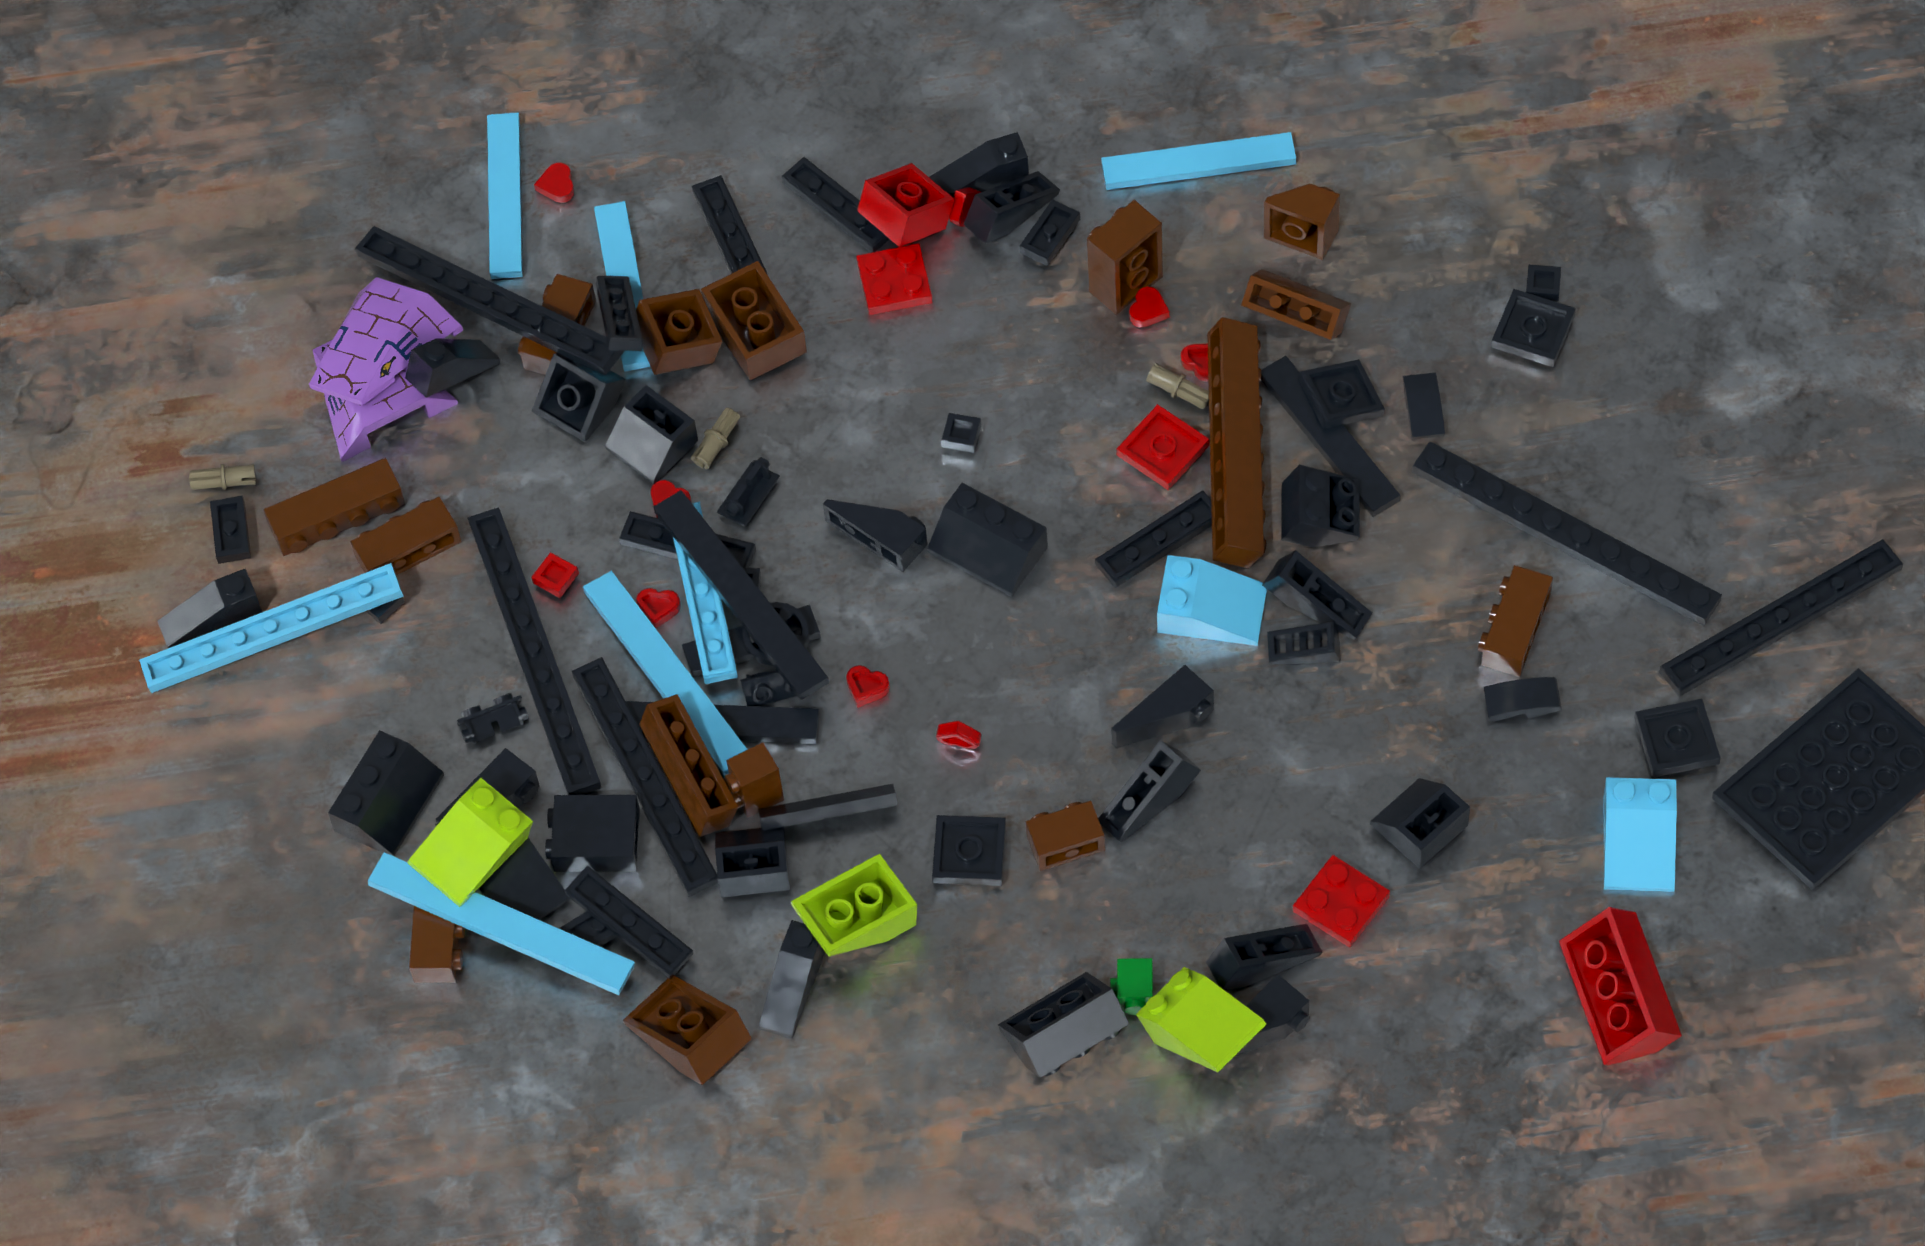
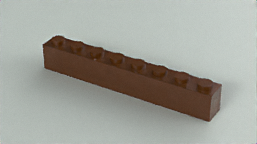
M1222 317L1207 333L1213 561L1249 569L1264 555L1267 545L1263 534L1266 513L1263 509L1262 500L1265 483L1262 480L1264 454L1261 452V437L1263 425L1260 423L1262 397L1259 395L1261 368L1258 365L1261 343L1258 340L1256 325Z

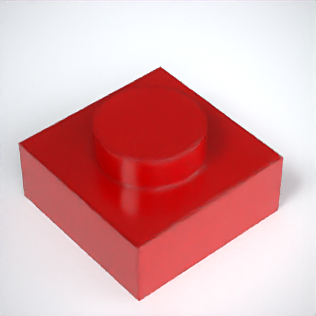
M550 552L531 578L533 584L561 598L579 575L577 566Z

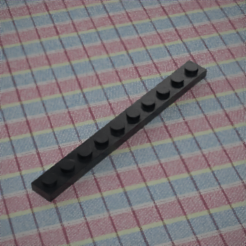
M373 226L355 247L358 257L605 376L624 353L621 350H609L605 336L378 227Z
M1430 441L1413 464L1412 472L1703 626H1705L1721 602L1722 594Z
M497 507L467 517L567 794L584 795L601 789L598 774L500 509Z

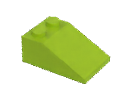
M480 778L454 804L407 863L456 905L461 907L528 838L533 821L485 780Z
M880 853L791 901L792 907L828 956L887 942L916 926L917 903Z
M1186 967L1175 973L1170 981L1156 995L1152 996L1136 1014L1154 1044L1216 1072H1219L1266 1025L1264 1019L1209 978Z

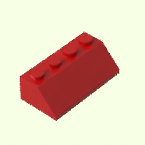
M1608 907L1559 940L1604 1065L1609 1066L1657 1053L1682 1036L1636 912Z

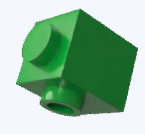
M1152 958L1117 959V978H1110V987L1113 989L1123 1012L1129 1015H1136L1153 996Z

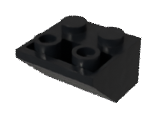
M645 385L623 407L605 448L644 478L655 484L698 442L695 420Z
M1299 464L1282 482L1281 540L1310 548L1358 540L1360 538L1359 479Z
M1418 778L1370 821V825L1420 869L1468 826L1470 806L1445 784Z
M784 827L765 831L762 828L715 833L717 878L721 898L790 890Z

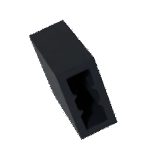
M554 795V808H548L547 824L548 829H552V839H546L545 843L546 859H551L554 872H581L587 865L595 872H637L640 807L637 795Z

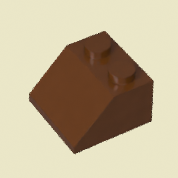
M1306 184L1267 197L1264 202V239L1323 260L1339 231L1340 194L1327 187Z

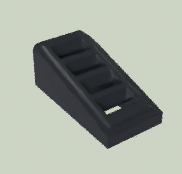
M1334 622L1267 632L1270 665L1341 661L1339 632ZM1322 639H1327L1328 646L1322 647ZM1294 640H1299L1300 651H1294ZM1308 640H1313L1314 648L1308 649ZM1280 641H1286V653H1280Z

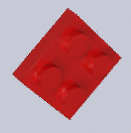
M919 243L856 256L869 316L933 303Z
M1157 404L1117 447L1116 454L1119 458L1169 491L1210 446V439Z
M1332 855L1293 904V912L1351 948L1389 899L1390 890L1335 855Z

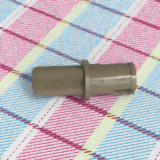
M1158 363L1152 366L1146 379L1148 383L1171 393V397L1174 399L1178 396L1201 409L1207 406L1209 402L1208 390L1188 381L1184 374L1180 376L1160 366Z
M727 407L712 429L705 430V437L691 456V460L697 466L705 469L710 468L718 452L728 445L727 437L740 419V415Z
M221 464V468L192 470L189 473L190 486L194 490L218 487L227 490V487L256 485L255 466L251 464L225 467L224 464Z

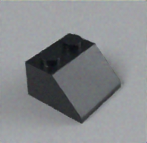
M554 353L532 412L581 441H587L614 409L626 379L611 370L605 376L559 353Z

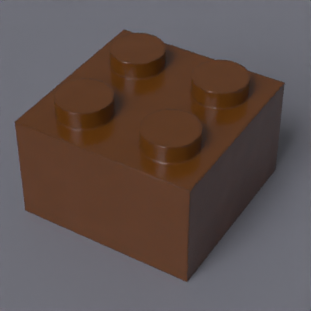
M700 289L641 299L639 301L636 313L643 340L642 348L654 375L714 363L721 347L722 339Z

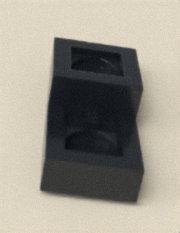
M1436 372L1403 376L1411 439L1444 436L1445 428Z
M1555 677L1519 679L1484 687L1488 717L1492 722L1521 714H1526L1531 719L1562 710L1557 679Z

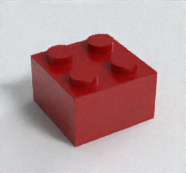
M910 163L865 180L857 211L892 242L902 247L945 230L954 198L914 164Z

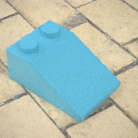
M1167 555L1157 610V633L1258 646L1267 589L1262 586L1263 582L1202 559Z
M1606 777L1603 795L1604 890L1674 892L1677 818L1676 779Z

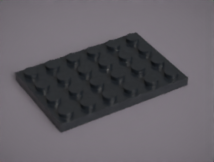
M1858 668L1713 792L1712 799L1811 890H1814L1925 793V726Z

